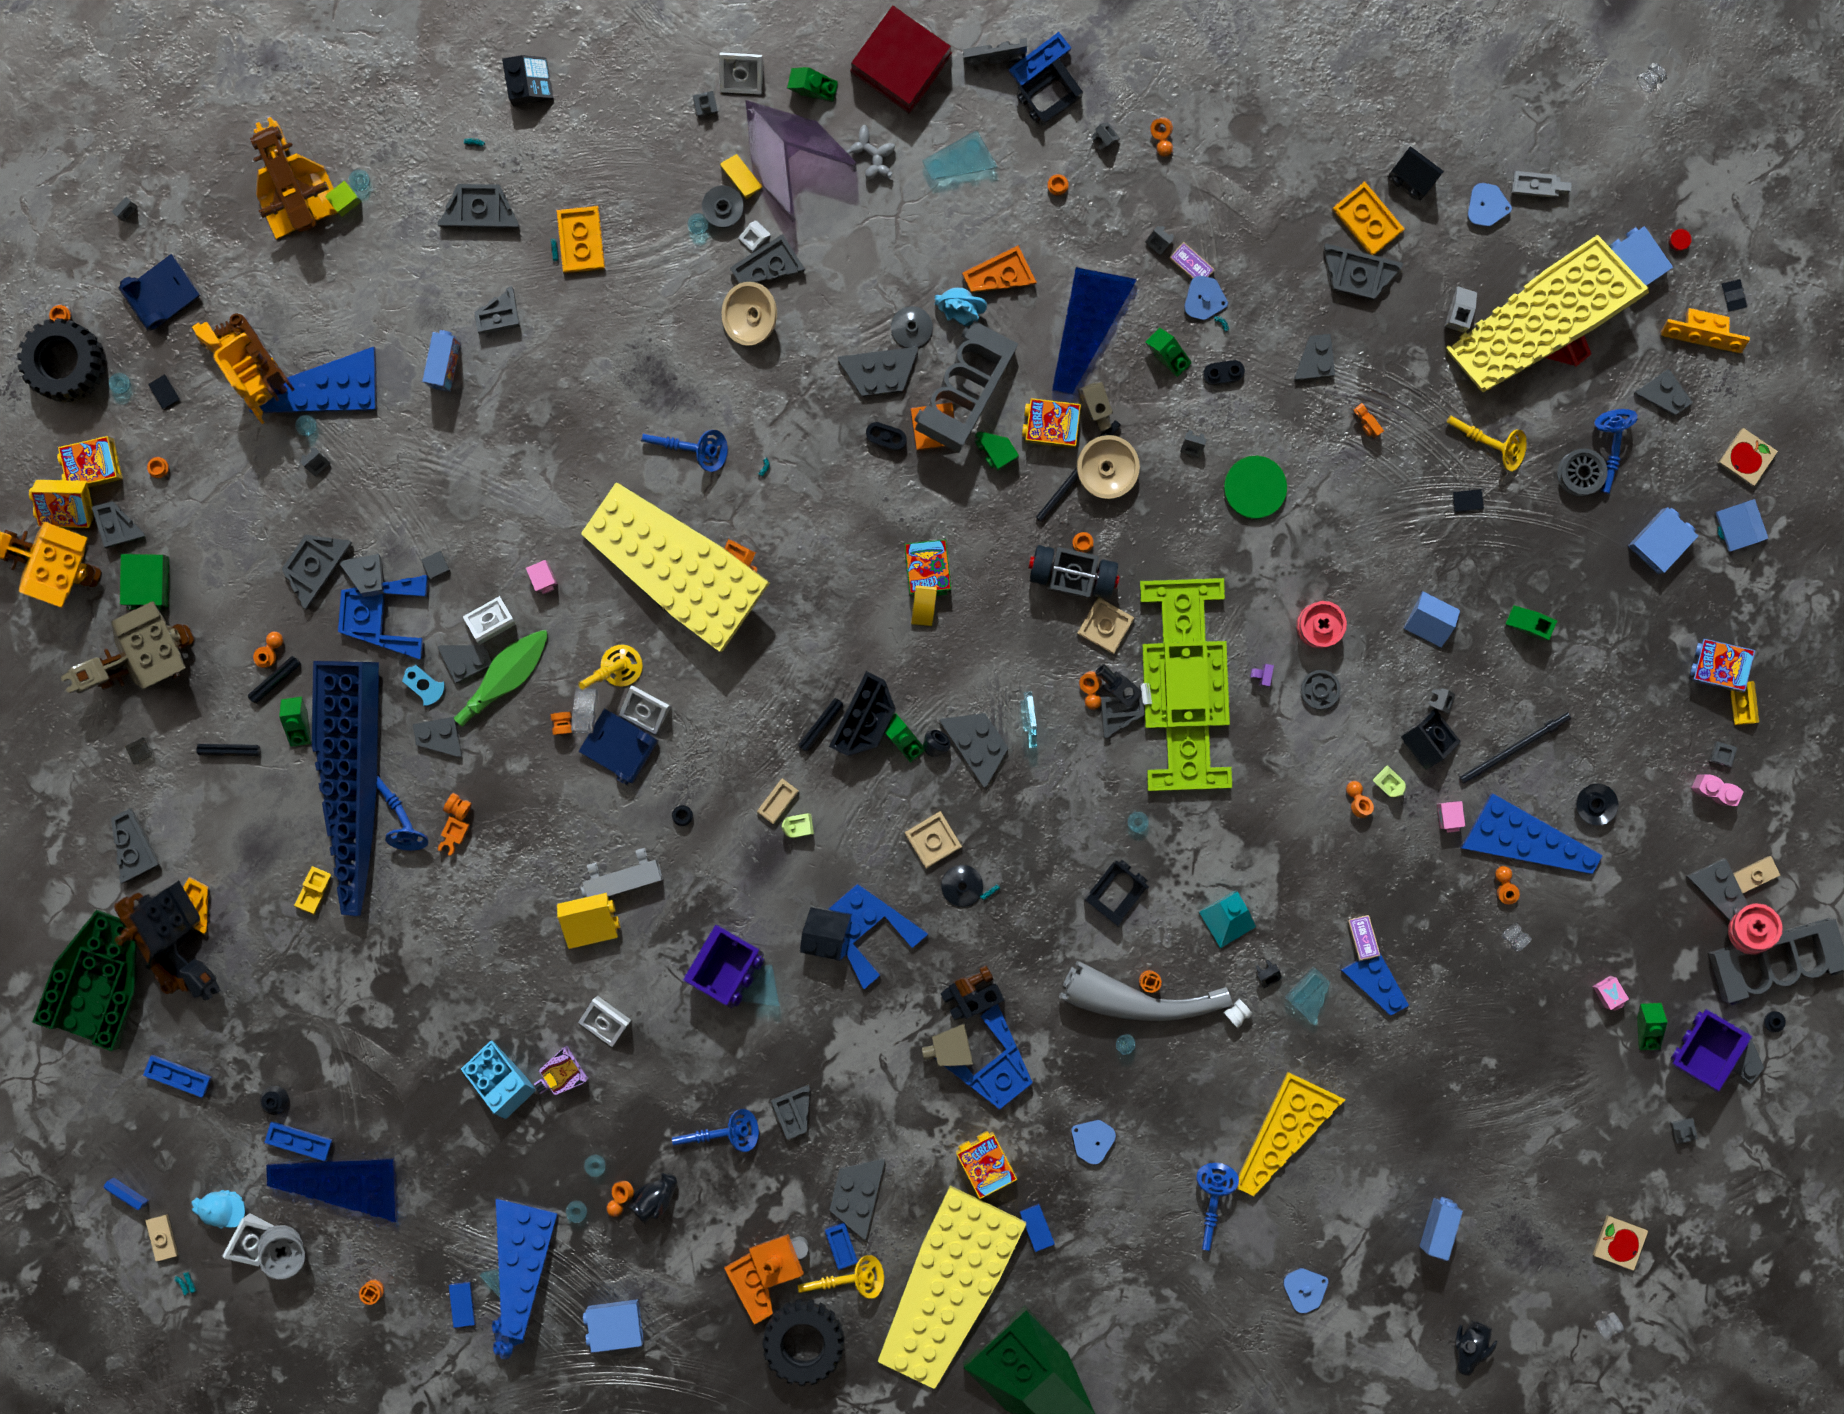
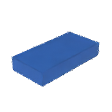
M115 1178L108 1180L103 1186L104 1189L136 1210L145 1207L149 1201Z
M1039 1204L1020 1211L1023 1221L1026 1222L1025 1227L1035 1252L1055 1244Z
M841 1223L826 1228L825 1232L838 1270L857 1264L858 1259L846 1224Z
M471 1282L450 1284L449 1292L453 1328L475 1325Z

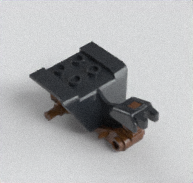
M176 881L157 895L150 896L147 894L143 896L141 893H135L131 897H124L114 904L117 915L127 927L120 936L115 938V942L118 941L116 944L122 945L124 942L131 940L136 942L148 963L146 967L153 971L163 993L173 994L181 989L182 992L190 991L194 998L201 996L206 1001L211 999L213 994L221 991L216 982L217 977L202 961L193 959L188 963L177 951V948L200 922V916L180 881ZM135 900L138 901V904L136 906L134 904Z

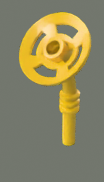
M1451 415L1447 419L1448 424L1466 433V437L1501 451L1503 454V465L1506 470L1514 471L1522 463L1527 446L1524 431L1514 430L1506 442L1502 443L1483 434L1482 430L1475 429V426L1470 427Z
M628 645L613 646L604 653L601 659V668L594 671L593 675L580 681L578 686L584 690L592 684L604 680L615 686L631 685L641 675L643 668L641 656L634 648ZM620 650V653L613 655L610 660L607 659L611 653ZM628 651L633 654L637 664H632L626 656ZM620 656V659L613 662L616 657ZM628 668L629 671L622 675V672L626 671ZM632 671L635 672L630 679L623 681L622 678L629 676ZM612 673L616 674L615 679L610 677Z
M866 1255L858 1261L855 1274L839 1277L831 1276L830 1278L826 1277V1279L823 1277L819 1281L799 1284L797 1286L799 1293L855 1283L859 1293L863 1297L871 1299L877 1297L883 1288L884 1272L880 1261L876 1257ZM869 1261L868 1264L861 1265L863 1262ZM873 1268H875L876 1271V1281L874 1280V1273L872 1271ZM871 1288H873V1290L870 1293L865 1292V1290H870Z

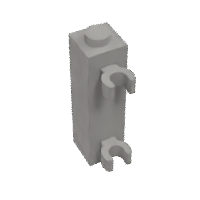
M642 848L635 850L640 864L600 876L597 862L587 865L591 879L583 882L581 887L583 898L607 893L610 896L663 880L658 860L649 862L646 850Z

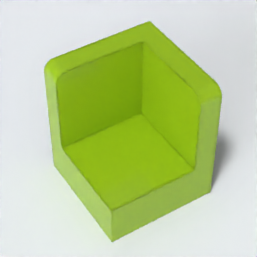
M345 181L325 196L341 216H344L362 202Z

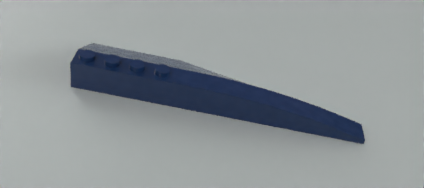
M313 661L312 750L316 752L317 756L315 767L316 771H319L321 783L318 784L319 790L323 793L324 797L322 807L327 836L331 837L332 847L329 848L331 856H334L336 868H333V871L339 883L337 893L341 915L361 916L367 882L376 800L379 662Z

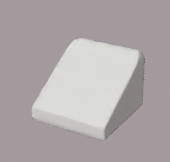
M754 221L747 226L739 239L752 252H755L771 234L759 222Z
M1147 683L1140 684L1139 689L1142 691L1143 704H1152L1149 683L1148 686Z

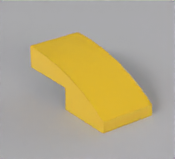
M915 585L911 624L932 626L936 587Z
M312 866L303 883V889L294 904L295 908L315 915L332 875Z

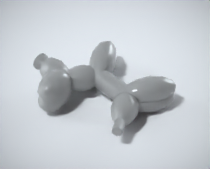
M862 125L859 131V142L854 143L849 150L845 151L846 154L860 153L864 150L873 156V165L868 167L865 172L866 179H874L878 173L881 176L890 178L893 172H890L889 168L882 165L883 157L890 155L895 150V144L888 143L878 149L868 143V127Z

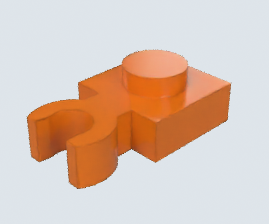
M1362 403L1353 410L1362 420L1364 425L1362 428L1368 436L1372 435L1375 438L1384 431Z
M449 816L441 834L446 839L439 844L438 851H442L443 847L448 845L450 848L448 855H453L456 849L455 842L462 844L470 824Z

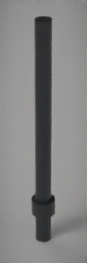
M1114 420L1111 424L1112 427L1102 432L1099 437L1113 436L1121 424ZM1077 467L1038 513L1036 518L1039 521L1043 522L1079 478Z
M1566 712L1554 720L1550 719L1545 722L1543 727L1459 776L1463 784L1547 733L1552 734L1557 731L1559 726L1572 719L1570 714Z

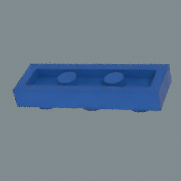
M1057 32L1012 66L1009 72L1017 83L1023 87L1050 67L1055 60L1060 59L1071 51V47L1060 32Z
M155 1055L150 1056L143 1074L145 1077L202 1098L205 1097L212 1078Z
M272 1121L264 1143L326 1161L333 1139Z

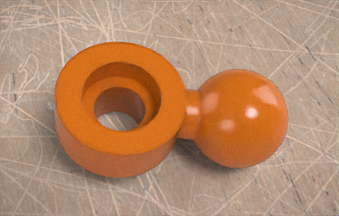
M1161 117L1152 122L1150 130L1153 137L1159 139L1156 147L1157 153L1162 157H1167L1173 151V145L1167 139L1172 134L1173 125L1169 119ZM1161 124L1166 127L1165 132L1160 129Z
M270 632L266 637L267 645L256 649L253 659L257 666L266 668L275 663L276 653L274 649L280 647L283 643V637L278 632ZM262 653L266 655L265 661L261 659Z
M1089 671L1080 678L1079 685L1085 693H1088L1085 698L1086 707L1096 710L1101 705V698L1096 694V691L1100 689L1102 680L1095 672Z
M1349 782L1346 786V792L1350 797H1354V801L1351 804L1352 812L1359 818L1368 817L1374 810L1372 801L1368 797L1361 795L1363 787L1360 782Z
M1501 866L1495 872L1496 879L1501 882L1497 889V897L1504 904H1514L1519 899V889L1510 883L1512 878L1511 869ZM1512 891V896L1507 898L1506 893Z
M621 1181L613 1185L612 1196L614 1200L610 1201L606 1208L610 1216H620L623 1212L622 1203L632 1199L634 1191L629 1182Z

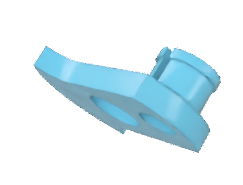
M417 665L406 669L402 682L423 699V706L433 704L442 696L444 681H435ZM409 672H415L416 675L414 677H408ZM420 679H426L429 682L428 689L420 690L417 687V682Z

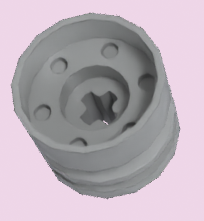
M279 1225L267 1229L261 1235L258 1242V1257L261 1269L265 1274L275 1279H287L294 1276L301 1269L304 1263L305 1252L300 1234L295 1229L286 1225ZM282 1246H284V1250L280 1249L279 1251H277L276 1248H282Z

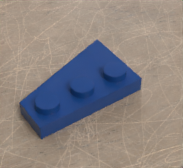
M1381 954L1380 957L1363 961L1357 960L1341 969L1343 973L1354 981L1389 1015H1393L1409 1006Z

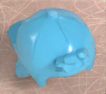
M951 288L942 295H935L934 305H937L944 312L947 320L949 321L954 318L964 326L972 325L973 321L978 322V314L984 313L987 309V302L984 299L973 297L971 292L964 288Z
M221 1190L219 1192H211L202 1199L195 1198L192 1201L194 1207L192 1211L199 1215L200 1219L207 1225L219 1227L220 1229L223 1227L232 1228L237 1227L242 1218H244L245 1205L244 1201H242L243 1198L236 1192Z

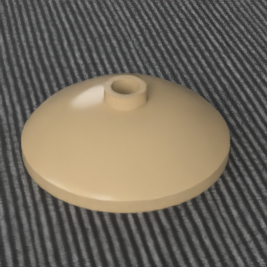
M743 282L734 286L726 295L722 305V322L730 338L742 345H757L771 335L777 320V307L770 291L756 282Z
M1112 435L1100 436L1088 442L1080 452L1077 461V473L1083 487L1092 495L1105 499L1117 498L1127 493L1136 483L1140 470L1139 458L1135 449L1126 440ZM1103 464H1108V471L1102 469Z

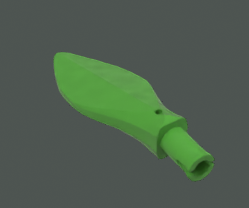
M541 630L525 636L507 646L495 657L475 694L468 700L467 705L454 717L459 725L464 727L476 713L479 714L491 702L516 689L528 678L541 656L548 635L547 631Z

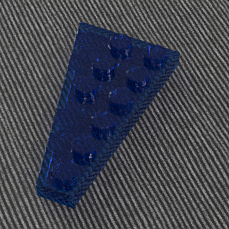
M1078 267L1075 268L1052 391L1069 395L1074 393L1137 279Z
M395 1158L271 1163L266 1165L268 1187L300 1194L307 1198L318 1199L328 1204L397 1222Z

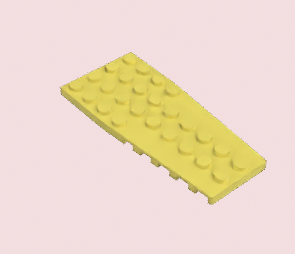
M1596 235L1540 273L1524 286L1525 289L1518 295L1515 293L1508 298L1509 302L1500 308L1498 306L1492 311L1493 314L1485 321L1481 319L1476 323V328L1468 334L1466 332L1460 336V340L1454 345H1448L1447 351L1482 392H1485L1596 329L1648 294L1649 290L1613 250Z
M619 483L614 484L581 533L670 615L719 652L725 649L770 584V582L723 547Z
M949 1186L923 1240L878 1362L935 1389L1000 1280L1026 1226V1222Z

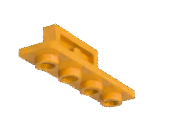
M1691 308L1686 312L1685 323L1668 319L1661 330V336L1736 353H1742L1750 341V337L1729 333L1730 317Z

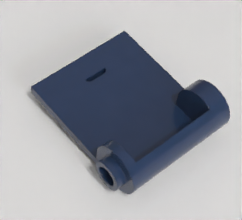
M173 254L167 256L139 278H131L130 276L121 280L118 288L147 331L158 328L201 296Z
M604 708L578 752L618 775V781L628 785L629 782L634 783L659 740Z

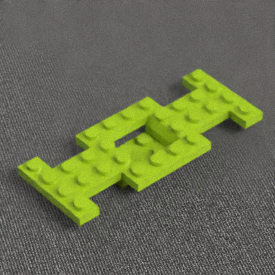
M1224 578L1140 581V603L1161 602L1163 643L1142 644L1143 683H1147V686L1149 683L1152 704L1144 705L1145 728L1166 727L1168 769L1147 770V790L1232 788V767L1210 768L1209 726L1230 725L1227 641H1205L1204 600L1225 599ZM1165 670H1166V692H1165Z

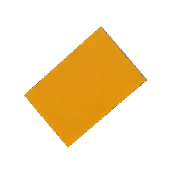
M1363 182L1332 208L1333 212L1370 255H1375L1405 230L1366 182Z
M599 207L556 210L563 273L605 269Z

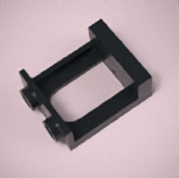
M1058 58L1049 69L1023 87L1020 85L1017 90V99L1022 106L1026 105L1028 107L1031 119L1042 126L1082 98L1083 91ZM1057 77L1069 94L1048 109L1039 111L1031 101V96Z
M1122 859L1120 862L1117 860L1113 861L1084 898L1085 901L1117 926L1120 925L1123 917L1142 893L1149 888L1146 884L1148 880L1140 873L1134 875L1129 871L1131 866ZM1126 873L1132 878L1133 887L1113 912L1100 902L1098 898L1115 876Z

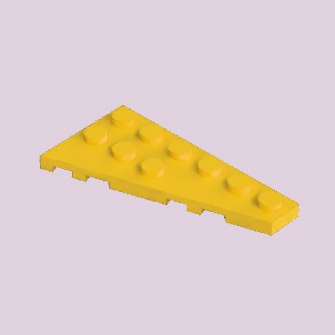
M1287 1071L1238 1175L1239 1184L1237 1189L1254 1196L1270 1180L1271 1176L1286 1163V1160L1333 1114L1332 1112L1345 1099Z

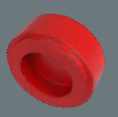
M1685 229L1675 230L1669 236L1670 247L1676 251H1682L1689 247L1692 240L1690 233Z

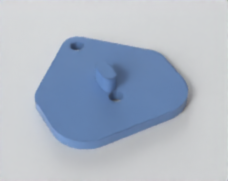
M1479 183L1472 189L1468 218L1473 224L1488 227L1511 212L1512 207L1498 186Z
M1196 276L1192 279L1184 305L1185 312L1189 316L1205 320L1227 307L1228 301L1215 279L1206 276Z
M1101 1120L1074 1125L1071 1129L1077 1155L1090 1164H1098L1103 1160L1116 1137L1114 1129Z
M1303 1268L1286 1275L1284 1287L1296 1311L1307 1313L1320 1306L1328 1285V1279L1325 1276Z

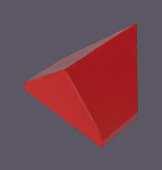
M1583 335L1545 358L1577 367L1592 353Z

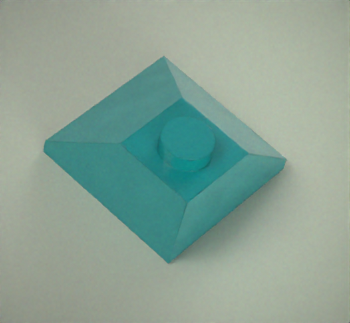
M1235 890L1199 911L1220 948L1256 927L1247 906Z

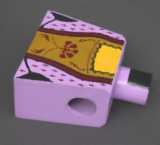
M565 1046L539 1070L543 1078L535 1082L534 1086L540 1094L550 1088L553 1094L557 1095L583 1084L588 1080V1077L568 1046Z

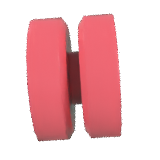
M1319 601L1308 605L1300 612L1297 618L1296 629L1300 639L1312 648H1325L1336 644L1342 639L1346 631L1347 620L1344 612L1338 605L1329 601ZM1318 621L1323 622L1324 627L1322 629L1318 627L1320 625Z
M1755 903L1744 907L1732 917L1728 925V935L1736 949L1745 954L1756 955L1764 953L1779 941L1782 935V922L1779 915L1772 908L1764 904Z

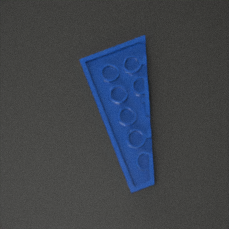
M375 347L287 377L295 390L292 392L289 386L284 383L287 388L286 393L280 394L277 389L274 390L280 399L279 401L272 397V399L260 406L263 413L377 410Z
M1493 793L1490 794L1461 846L1463 849L1593 874L1603 856Z
M496 1199L502 1336L523 1341L558 1214Z

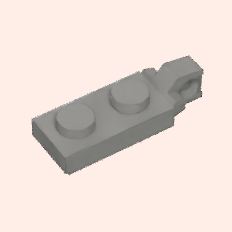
M1514 171L1511 193L1553 198L1558 197L1559 193L1569 194L1572 183L1560 182L1561 178L1557 177V175Z

